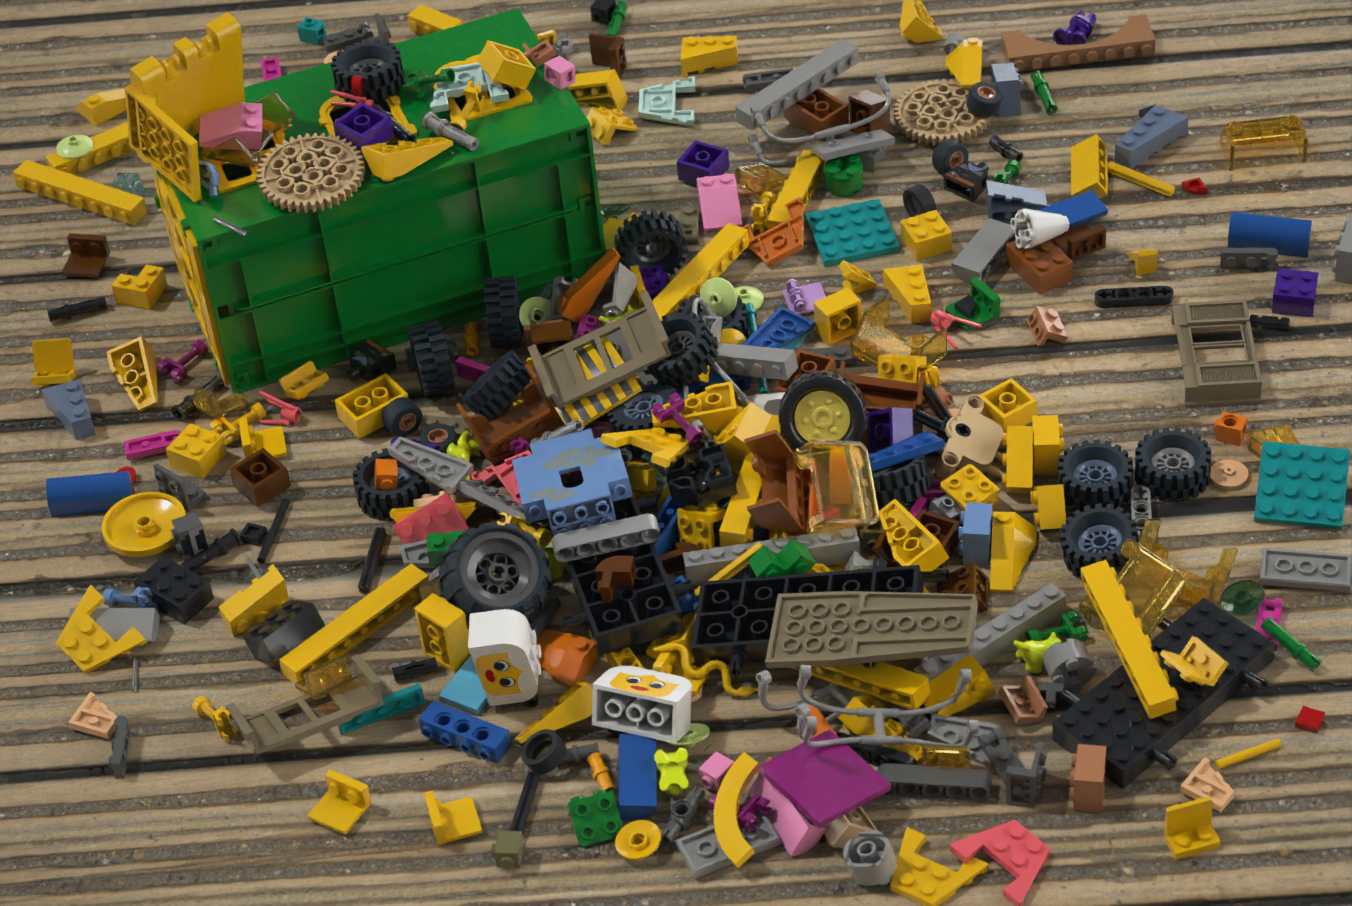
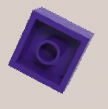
M363 102L333 122L335 136H340L341 140L346 139L347 143L351 142L352 146H357L358 151H361L362 146L385 143L394 137L391 117Z
M697 140L677 160L678 180L697 185V178L723 175L730 168L727 149Z
M1278 268L1273 292L1272 313L1313 317L1319 272Z
M890 407L867 413L868 454L876 453L913 437L911 408Z

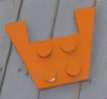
M801 197L785 204L790 219L755 237L749 224L742 227L748 229L750 240L748 249L768 267L804 249V203Z

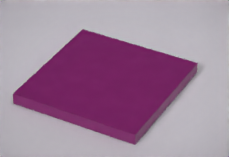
M829 729L810 739V741L839 739V737ZM802 743L759 765L758 772L818 828L840 818L891 789V784L847 744L809 747Z

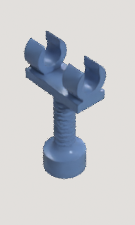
M137 587L131 596L121 595L118 590L107 588L103 593V597L106 600L103 602L105 605L116 606L118 603L135 605L136 608H155L157 612H160L157 604L148 603L149 600L146 595L153 597L149 588Z

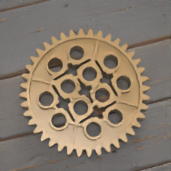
M936 79L935 83L929 80L928 84L921 82V86L915 85V89L909 88V92L904 91V95H900L899 99L896 100L893 109L895 125L898 126V130H901L902 134H906L907 138L912 136V141L918 139V143L925 141V145L932 142L933 146L944 140L965 143V139L971 140V136L977 137V133L982 134V130H986L987 125H990L991 117H982L972 113L966 105L970 88H961L957 82L953 83V79L949 82H946L945 79L939 82Z
M306 133L304 138L298 135L297 139L290 137V142L283 140V145L276 144V149L270 148V153L264 154L265 158L260 159L261 163L258 164V169H256L258 189H260L264 199H268L269 203L274 202L275 207L280 205L282 210L288 207V211L291 212L295 208L297 213L301 209H304L305 213L309 209L316 212L317 208L324 211V206L331 209L333 203L340 205L339 200L347 201L346 196L352 197V192L358 191L357 187H361V181H364L363 176L365 175L364 159L357 146H352L351 142L347 143L346 139L341 140L340 136L333 138V134L325 137V133H322L320 136L314 133L311 137Z

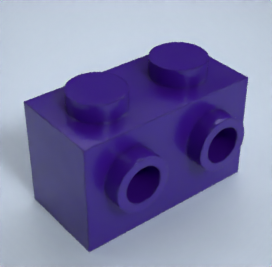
M661 265L639 269L645 289L648 291L652 301L669 284L668 274L663 272Z

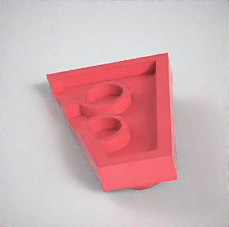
M448 492L392 526L403 544L427 539L426 534L447 533L459 530L466 531L470 529Z

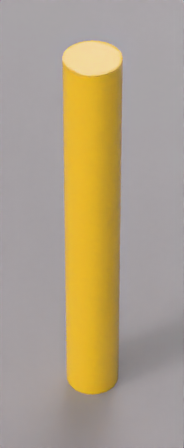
M1277 738L1214 761L1215 767L1219 770L1280 748L1282 746L1281 741Z

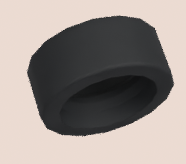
M917 184L904 191L903 203L910 217L936 210L935 200L924 185Z
M545 729L538 731L525 742L521 752L522 761L533 772H537L540 775L549 773L556 769L563 761L567 750L566 744L553 730ZM551 745L549 751L544 756L536 759L543 748Z

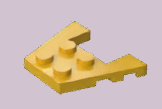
M660 427L601 434L600 441L614 448L631 444L652 452L651 462L665 468L670 466V462L674 463L676 461V456L680 457L689 449L688 440L683 439L679 434L667 433L665 429Z
M92 585L86 590L56 641L58 647L85 674L111 662V659L121 654L125 655L131 652V649L147 643V640L134 627L130 628L115 642L89 616L106 601Z
M907 827L890 889L892 892L920 905L939 906L956 894V890L961 886L969 885L973 882L974 877L980 873L982 875L988 871V863L972 857L969 861L963 863L957 872L918 855L917 853L926 842V835Z

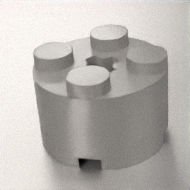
M1066 639L1067 642L1062 644L1056 642L1046 650L1043 656L1044 666L1052 683H1064V689L1070 686L1079 692L1096 674L1095 665L1084 643L1080 640Z
M876 830L858 833L859 837L854 840L851 838L843 850V856L855 883L865 886L888 884L897 868V858L889 840L882 832Z

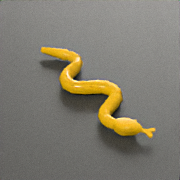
M669 643L654 647L653 649L654 652L679 651L681 653L683 672L690 678L699 679L706 676L713 669H719L722 673L723 687L732 696L747 697L759 690V686L757 688L742 686L739 689H733L731 686V675L728 672L729 668L724 662L719 660L709 661L700 669L693 670L690 666L688 650L681 644Z

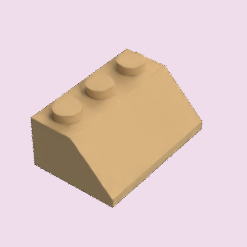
M860 806L826 824L824 834L829 845L834 848L844 849L846 843L851 838L854 840L859 837L858 833L867 830L878 831V829Z

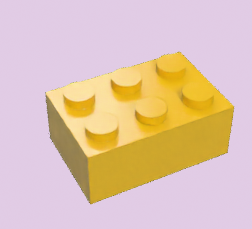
M385 373L334 401L338 418L361 439L384 426L382 421L383 411L392 400L400 397L408 398V394Z
M432 593L414 608L422 651L424 655L429 658L435 657L437 663L456 673L470 656L468 649L469 630L467 628L465 612L447 602L445 598Z

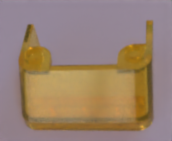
M1295 115L1238 122L1232 121L1226 124L1220 132V143L1229 171H1233L1235 146L1294 140L1302 163H1306L1308 137L1302 120Z
M884 296L864 311L850 342L851 353L877 369L878 356L880 355L926 356V365L930 364L932 366L947 355V330L945 328L931 338L922 334H915L906 340L883 327L890 322L888 296Z
M1159 518L1146 519L1129 570L1130 582L1135 586L1189 607H1193L1202 598L1213 603L1228 581L1238 548H1223L1218 565L1211 566L1207 570L1205 578L1166 564L1168 549L1163 543L1155 541L1162 520Z

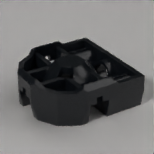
M723 443L698 450L701 460H697L696 465H693V462L688 463L686 454L676 458L674 463L670 462V466L666 469L667 484L671 498L674 502L682 505H693L698 508L738 494ZM721 467L722 474L716 475L715 469ZM708 491L711 492L707 494V498H703L702 495L698 496V494H704Z

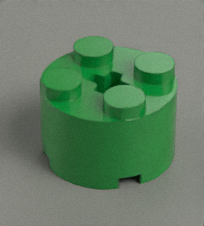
M842 156L829 159L825 163V187L827 191L828 189L832 191L834 196L849 197L853 195V192L862 190L863 165L859 156Z

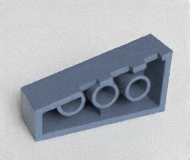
M1155 105L1115 144L1114 162L1132 169L1149 159L1150 154H1157L1162 151V147L1165 145L1174 144L1179 137L1184 138L1188 135V117Z

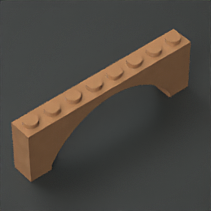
M1146 14L1128 16L1126 24L1114 34L1099 41L1080 45L1045 43L1020 33V30L1001 32L1002 50L1006 63L1013 62L1015 68H1018V72L1155 55L1156 40Z

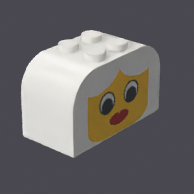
M510 609L470 614L468 649L489 706L524 702L533 698L538 691V675H541L539 658H541L542 654L540 645H536L535 630H531L527 618L520 612Z
M634 666L610 668L593 683L592 725L677 743L690 729L692 684L688 679L681 676Z

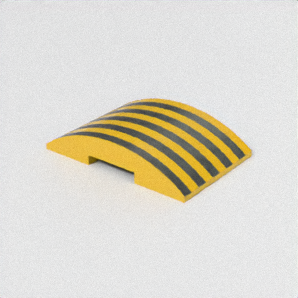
M607 337L601 338L612 368L623 364L624 361ZM595 342L575 351L586 381L607 372ZM534 368L533 371L538 376L537 370ZM631 376L589 397L585 396L558 409L553 398H550V401L565 425L577 418L580 419L579 422L582 421L583 425L586 426L641 392L642 389L634 376Z

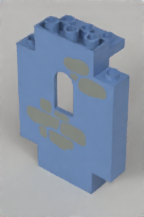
M591 429L531 443L532 455L512 460L527 523L548 518L554 537L559 533L616 521L613 501L633 497L619 447L614 448L601 443V438L594 439ZM581 470L583 476L582 484L572 488L563 487L560 475Z

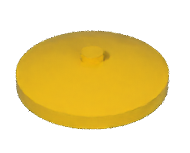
M142 492L128 496L114 504L104 516L102 521L104 540L111 550L120 555L146 557L158 554L176 543L171 534V530L174 529L172 520L185 516V509L178 499L162 492Z

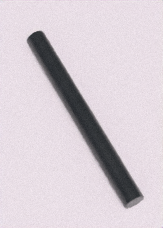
M282 499L257 558L260 564H264L289 507L290 501L288 499Z

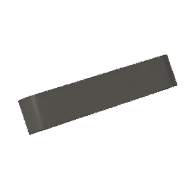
M888 763L881 764L877 769V772L891 784L890 791L883 795L983 801L990 796L992 776L989 771L983 769Z

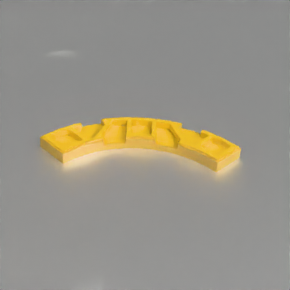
M745 752L740 755L725 775L718 790L714 806V827L718 842L729 860L737 868L755 853L754 849L744 839L737 818L741 793L745 791L759 768V763Z

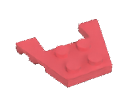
M527 450L505 459L503 464L495 467L490 465L486 467V471L481 473L473 472L469 476L472 480L482 479L486 481V486L499 478L514 499L511 503L517 502L522 504L512 460L532 454Z
M1016 820L953 842L949 848V851L963 863H966L983 850L1016 879L1003 889L1002 895L1015 906L1022 905L1026 894L1031 889L1033 881L1038 876L1050 853V848Z

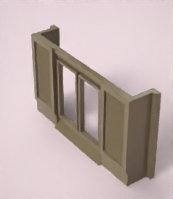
M648 291L640 294L645 307L542 356L535 344L528 347L548 399L553 398L558 409L585 396L589 397L672 355L667 345L670 341ZM621 329L633 359L612 368L601 338ZM595 342L607 372L586 381L575 351Z
M1229 300L1172 305L1171 323L1175 325L1185 385V407L1261 404L1262 380L1247 301ZM1240 328L1242 340L1193 343L1191 331ZM1244 348L1246 360L1196 362L1194 350Z
M357 654L351 656L356 673L353 676L247 718L243 717L234 703L225 707L249 746L258 755L288 742L290 745L350 721L355 715L383 705L378 687L382 685V681L364 659ZM329 695L340 710L317 718L307 703ZM299 706L311 722L288 730L278 714Z

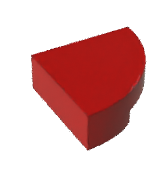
M1200 177L1184 181L1181 184V188L1191 194L1203 195L1208 192V188Z

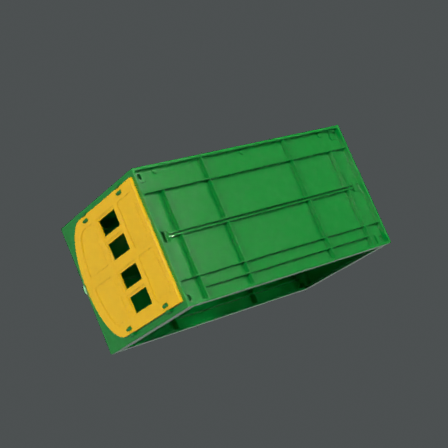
M516 8L393 45L396 46V49H399L401 54L405 82H412L415 76L408 77L413 70L423 69L427 76L440 74L442 68L478 62L477 59L487 40L519 49L522 53L526 51L522 44L526 43L529 49H532L540 42L520 9ZM532 61L531 64L536 68V71L526 90L521 88L513 89L507 84L501 83L502 88L508 91L509 100L491 103L489 91L478 94L479 100L484 95L486 104L482 107L481 112L471 110L466 119L467 127L464 131L479 140V145L474 151L453 141V146L406 174L394 177L392 181H382L381 178L374 176L365 157H363L365 175L363 176L364 181H361V187H357V192H352V197L346 196L347 201L339 200L340 205L333 203L331 209L324 206V211L317 208L316 212L309 209L305 213L304 209H301L297 213L295 208L289 212L288 207L283 210L280 205L275 207L274 202L269 203L268 199H264L263 194L260 193L256 179V169H258V164L261 163L260 159L265 158L264 154L270 153V148L276 149V144L283 145V140L290 142V137L297 139L298 135H301L304 138L306 133L310 137L314 133H317L318 136L325 133V137L333 134V138L336 137L333 122L355 107L331 105V101L347 102L343 100V97L340 98L330 93L331 90L336 91L331 62L244 87L245 103H262L261 149L199 147V133L193 136L198 143L199 160L212 163L218 170L220 180L217 188V198H210L209 190L200 184L201 199L193 202L152 166L158 194L154 197L156 207L162 210L167 233L188 296L190 308L195 313L212 352L216 369L220 372L225 385H230L233 394L237 395L279 382L281 377L309 360L313 361L316 370L347 361L349 356L368 338L384 348L410 341L408 337V327L438 320L443 331L485 318V278L515 275L520 306L532 297H552L554 277L563 276L564 281L572 282L574 278H581L606 254L591 126L568 87L559 90L545 81L544 63L536 67ZM437 83L424 85L418 95L413 94L411 97H407L404 94L410 89L404 88L396 91V95L393 97L388 95L387 100L378 99L377 103H373L374 108L375 104L380 105L382 109L390 112L397 122L415 136L414 143H417L418 139L440 137L434 131L426 130L422 127L424 116L431 112L430 103L433 102V94L437 90ZM465 95L457 98H447L449 110L436 112V117L446 119L449 123L453 117H458L467 103ZM394 135L386 143L387 145H398V141L401 140ZM213 215L246 230L245 236L213 221ZM228 304L230 314L219 317L217 307Z

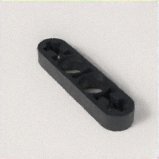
M1169 286L1099 289L1095 292L1094 303L1100 308L1168 305L1173 302L1174 291ZM1141 295H1147V296H1149V297H1147V298H1142V297H1140V296H1141ZM1120 296H1127V297H1129V298H1127V299H1121V298H1119V297H1120Z
M842 732L836 733L839 738L855 737ZM846 743L868 764L876 767L887 763L917 765L913 756L883 745Z

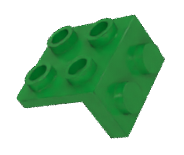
M978 277L970 279V295L975 302L973 315L968 318L955 310L954 304L956 302L945 307L946 313L982 325L1000 316L1001 299L985 282H982ZM957 322L966 331L976 328Z
M606 789L594 792L593 796L584 798V795L571 798V801L567 802L568 814L571 815L577 841L581 847L616 839L618 832L623 828L613 790L608 792Z

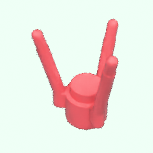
M334 90L330 91L333 95L356 100L355 103L331 101V105L356 107L363 102L370 107L373 106V100H368L366 97L353 96Z
M939 309L935 310L930 318L931 323L935 325L934 330L939 332L955 349L958 348V345L943 330L948 328L952 321L978 328L982 327L981 324L953 316Z
M263 391L259 392L261 396L266 398V402L282 408L280 416L283 417V420H260L261 424H284L290 426L291 422L297 423L300 420L301 408L283 402Z

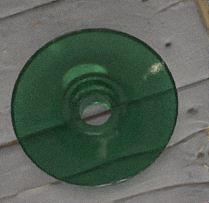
M628 204L600 207L601 216L607 220L610 217L618 219V216L628 211L630 206Z
M1243 580L1228 586L1223 591L1220 602L1223 609L1228 613L1236 615L1246 614L1254 611L1263 603L1265 591L1261 584L1251 580Z

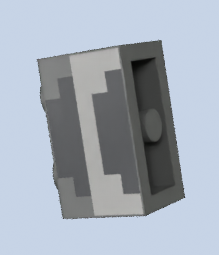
M196 512L172 520L174 529L171 530L174 541L178 543L175 545V549L179 557L183 556L186 561L208 547L203 525Z

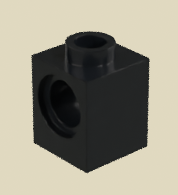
M595 0L590 6L592 22L608 25L612 19V12L616 9V0Z

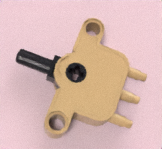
M969 395L957 416L950 419L945 417L941 421L919 409L913 415L915 421L937 431L936 436L944 440L945 448L942 449L934 468L935 473L940 478L947 479L954 473L956 468L960 470L966 465L972 464L982 474L987 472L1002 479L1004 472L990 464L993 459L1002 463V453L997 451L999 445L1003 446L1004 432L1000 424L981 415L984 402L977 395Z

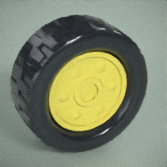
M815 370L808 374L805 373L792 382L782 397L779 407L780 430L785 441L798 454L818 461L830 460V443H852L853 449L860 441L867 423L865 398H863L861 390L857 388L853 381L838 372Z

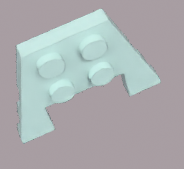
M478 62L446 67L453 69L455 82L448 85L437 82V90L434 91L430 109L433 113L448 111L447 98H457L465 95L464 89L467 88V83L471 80L474 82V87L480 82L482 88L480 93L489 91L491 103L509 100V94L507 90L502 88V84L499 85L490 80V76L482 70V66Z
M695 76L688 77V80L683 82L675 80L673 84L667 86L659 84L640 89L639 118L694 126V110L675 111L676 93L695 92Z

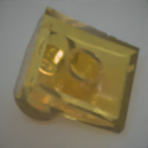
M763 163L738 167L735 174L738 184L741 185L740 187L750 190L757 197H761L762 193L766 191L771 192V189L783 185L784 181L789 178Z
M922 745L923 766L970 768V748L960 745Z

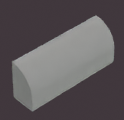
M989 218L951 263L957 277L970 284V279L978 277L982 282H985L1006 256V245L1016 241L1011 225Z
M70 608L69 619L76 608ZM97 608L89 615L115 642L132 627L147 642H155L158 636L160 614L155 608Z

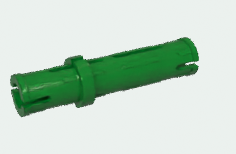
M625 1L617 3L616 9L612 12V19L605 35L617 36L621 23L626 17L625 12L628 5Z
M1037 70L1038 76H1036L1035 72L1031 74L1034 89L1039 94L1046 113L1052 114L1050 109L1055 113L1058 108L1049 91V84L1044 80L1042 72Z
M1270 616L1267 617V620L1263 621L1260 627L1292 653V657L1295 660L1299 659L1312 672L1315 668L1319 667L1322 660L1310 652L1305 643L1301 644Z

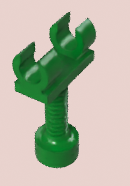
M445 68L440 71V74L427 76L423 69L413 70L408 77L415 76L413 81L405 82L401 89H410L404 94L407 97H411L413 94L418 95L423 86L437 82H442L444 85L453 84L455 82V73L452 68Z
M1010 160L1004 168L1005 172H996L994 182L1009 184L1011 177L1017 176L1021 171L1020 163L1016 160Z
M1070 611L1067 614H1061L1062 626L1038 632L1037 629L1026 631V640H1046L1052 632H1055L1056 637L1067 634L1069 639L1085 642L1089 639L1087 635L1089 631L1085 626L1073 628L1080 624L1078 618L1081 617L1077 611Z

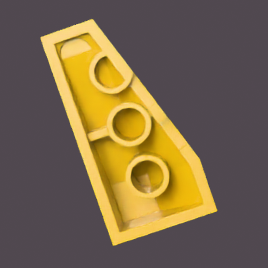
M903 0L900 19L901 35L908 41L911 39L915 43L941 40L943 38L942 32L938 26H933L934 20L927 14V9L921 0Z
M119 89L91 95L81 101L76 110L94 126H97L126 111L125 90Z
M140 336L106 351L110 369L125 388L137 409L141 412L157 405V370L153 346Z
M732 381L705 387L706 391L697 395L694 392L688 394V398L684 400V410L679 413L690 425L693 421L700 420L706 430L722 431L738 415ZM666 403L662 406L666 410L671 405L669 403ZM652 413L653 427L681 428L672 417L661 424L659 419Z
M993 511L990 592L1012 593L1021 577L1024 566L1029 561L1031 552L1036 547L1037 528L1016 512Z
M577 682L556 700L558 702L557 706L553 705L542 713V720L539 721L537 719L514 738L515 742H526L533 734L541 730L549 729L554 731L589 716L592 718L593 688L588 682Z

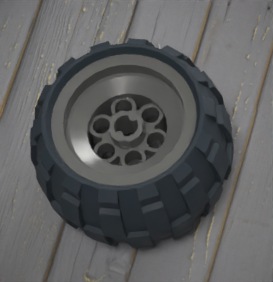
M496 522L483 523L479 528H470L459 535L457 540L448 547L439 569L438 587L440 597L445 598L447 602L465 612L468 630L470 614L510 609L523 614L529 624L540 615L552 587V574L548 567L549 559L544 549L538 547L536 544L537 539L530 533H523L516 529L517 526L505 523V525H496ZM493 573H497V574H499L501 577H500V578H495V577L493 576ZM483 578L485 583H479L477 579ZM504 585H510L511 590H506ZM489 589H495L497 593L492 594L489 592Z

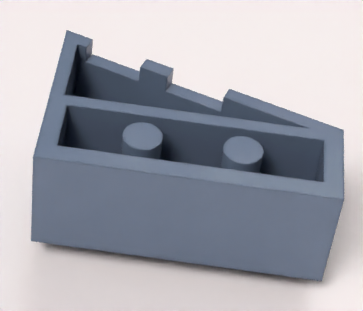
M1013 62L991 64L992 84L1002 92V102L998 111V117L1020 116V91H1023V81L1021 80L1018 68H1015Z
M986 180L988 219L991 218L1010 224L1011 219L1015 218L1018 210H1039L1047 207L1045 191Z
M81 379L41 389L47 409L54 413L56 419L63 423L65 429L75 440L96 435Z

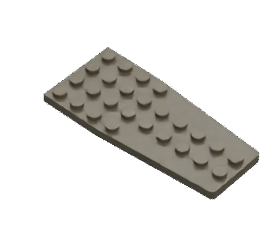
M858 591L778 594L765 664L767 668L800 667V665H810L811 667L839 666L969 653L973 645L978 607L977 597L974 594Z

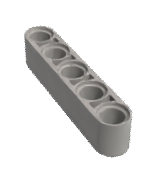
M643 514L556 534L552 538V546L556 560L568 562L653 543L660 538L661 533L656 517L653 514Z

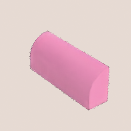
M759 773L748 791L749 796L753 799L756 795L759 798L764 797L770 801L767 807H772V809L766 816L790 856H797L809 851L818 843L826 827L818 828Z

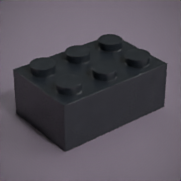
M162 556L133 581L135 589L137 587L150 589L153 597L146 595L149 604H157L160 612L183 625L189 622L214 599L209 580L165 556Z
M288 600L282 604V608L277 612L268 614L263 622L251 626L248 629V633L242 637L254 658L276 662L323 628L325 623L314 603Z

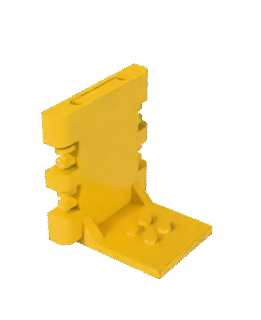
M228 12L206 24L207 35L202 37L201 43L199 41L192 43L186 37L173 43L174 54L169 57L168 62L166 60L159 62L151 56L130 68L131 84L124 87L130 146L137 152V156L140 159L154 166L193 202L201 199L198 143L193 138V136L200 132V115L241 102L245 103L241 27L238 21Z

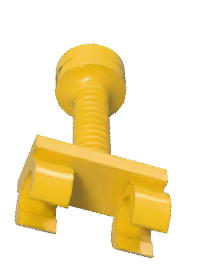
M473 80L467 83V88L464 89L467 103L460 115L453 117L450 125L463 132L467 127L466 119L471 110L481 112L482 107L486 104L484 95L481 100L478 97V93L482 90L480 82H478L476 87H474Z
M766 191L762 193L759 199L760 204L754 203L751 208V216L753 217L751 229L753 233L755 230H760V234H762L764 229H766L764 224L766 211L776 201V197L772 192Z
M257 402L250 407V412L240 418L246 417L247 422L254 418L260 420L266 417V412L263 406ZM221 416L219 420H214L210 424V427L213 429L211 430L212 432L223 435L225 445H231L235 440L240 439L237 431L239 427L238 419L229 423Z
M505 512L500 513L506 519L504 523L497 521L498 525H505V523L515 525L519 531L530 533L537 539L536 544L542 547L547 546L551 542L552 533L544 528L535 529L530 526L531 522L527 523L525 518L514 517Z
M199 696L193 701V710L198 715H207L212 719L219 736L225 742H231L229 738L231 734L238 738L236 728L230 724L232 718L228 710L220 707L215 711L212 709V702L205 696Z

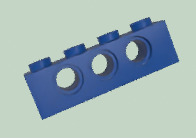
M435 701L431 702L418 719L421 734L425 737L438 740L447 746L461 749L463 752L481 757L485 761L498 764L512 746L509 730Z

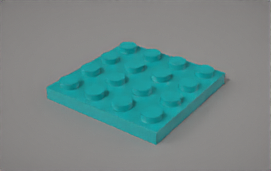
M880 199L805 213V221L824 267L838 265L843 260L853 262L900 252V245Z
M1263 441L1254 521L1342 530L1350 449Z

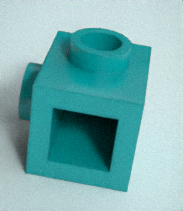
M305 17L297 27L300 42L319 45L322 42L321 37L327 36L325 22L322 20Z

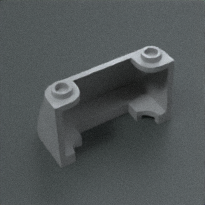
M620 262L617 263L587 315L596 318L600 316L615 318L621 315L637 287L638 277ZM563 276L554 277L550 321L563 319V321L570 320L559 313L557 303L559 298L564 296L565 292L578 279L574 278L572 282L564 281ZM570 320L571 326L579 324L573 320Z

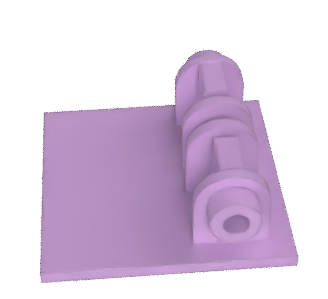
M789 279L786 289L782 290L789 310L799 315L814 312L813 303L826 297L820 282L798 286L796 280Z

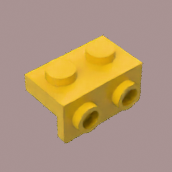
M309 360L281 377L279 382L286 397L301 400L307 397L310 391L323 387L324 383L330 379L327 372L317 371L313 361Z

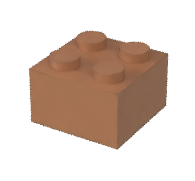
M1078 744L1077 754L1072 753L1071 767L1075 769H1072L1070 772V786L1074 787H1070L1069 801H1074V811L1102 813L1106 778V746Z

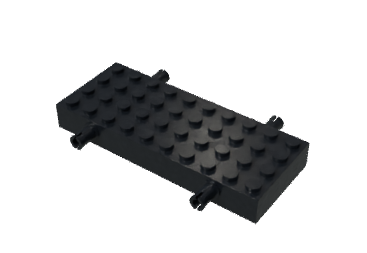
M583 479L564 484L563 487L572 488L579 486L583 483ZM654 494L639 499L633 496L613 501L616 520L641 515L640 511L658 507ZM547 518L548 525L539 528L547 529L552 533L549 519ZM653 543L564 562L582 612L563 617L566 630L568 631L583 625L588 626L599 655L685 630L682 611L676 598L695 593L691 580L675 585L669 582ZM612 556H633L636 568L633 587H615L612 603H603L602 596L598 594L596 567L600 562Z
M875 558L872 561V569L756 577L752 568H749V575H747L748 568H745L742 579L703 581L700 587L691 644L697 666H704L709 661L719 660L725 664H730L729 675L736 677L738 670V677H741L743 675L744 663L765 661L778 594L836 591L923 593L924 581L919 565L886 567L887 562L885 559L879 558V565H877L878 559ZM877 662L871 663L872 668L877 665ZM862 663L864 667L870 668V663Z
M1202 598L1176 621H1172L1161 612H1158L1153 617L1152 624L1163 631L1151 641V650L1157 652L1161 663L1160 667L1162 670L1165 669L1169 676L1170 687H1174L1177 691L1176 711L1150 719L1122 664L1084 696L1070 686L1064 689L1061 698L1073 706L1053 721V741L1071 754H1077L1078 744L1106 746V778L1123 789L1155 761L1170 771L1175 767L1178 759L1167 752L1246 684L1258 693L1265 690L1268 681L1257 674L1273 662L1275 642L1205 598ZM1194 636L1229 664L1214 686L1207 684L1201 686L1194 681L1190 683L1184 680L1179 675L1181 672L1178 669H1172L1164 663L1165 658L1160 653L1164 650L1180 655L1189 640Z

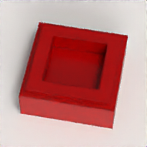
M1302 706L1295 721V727L1318 734L1325 718V712Z

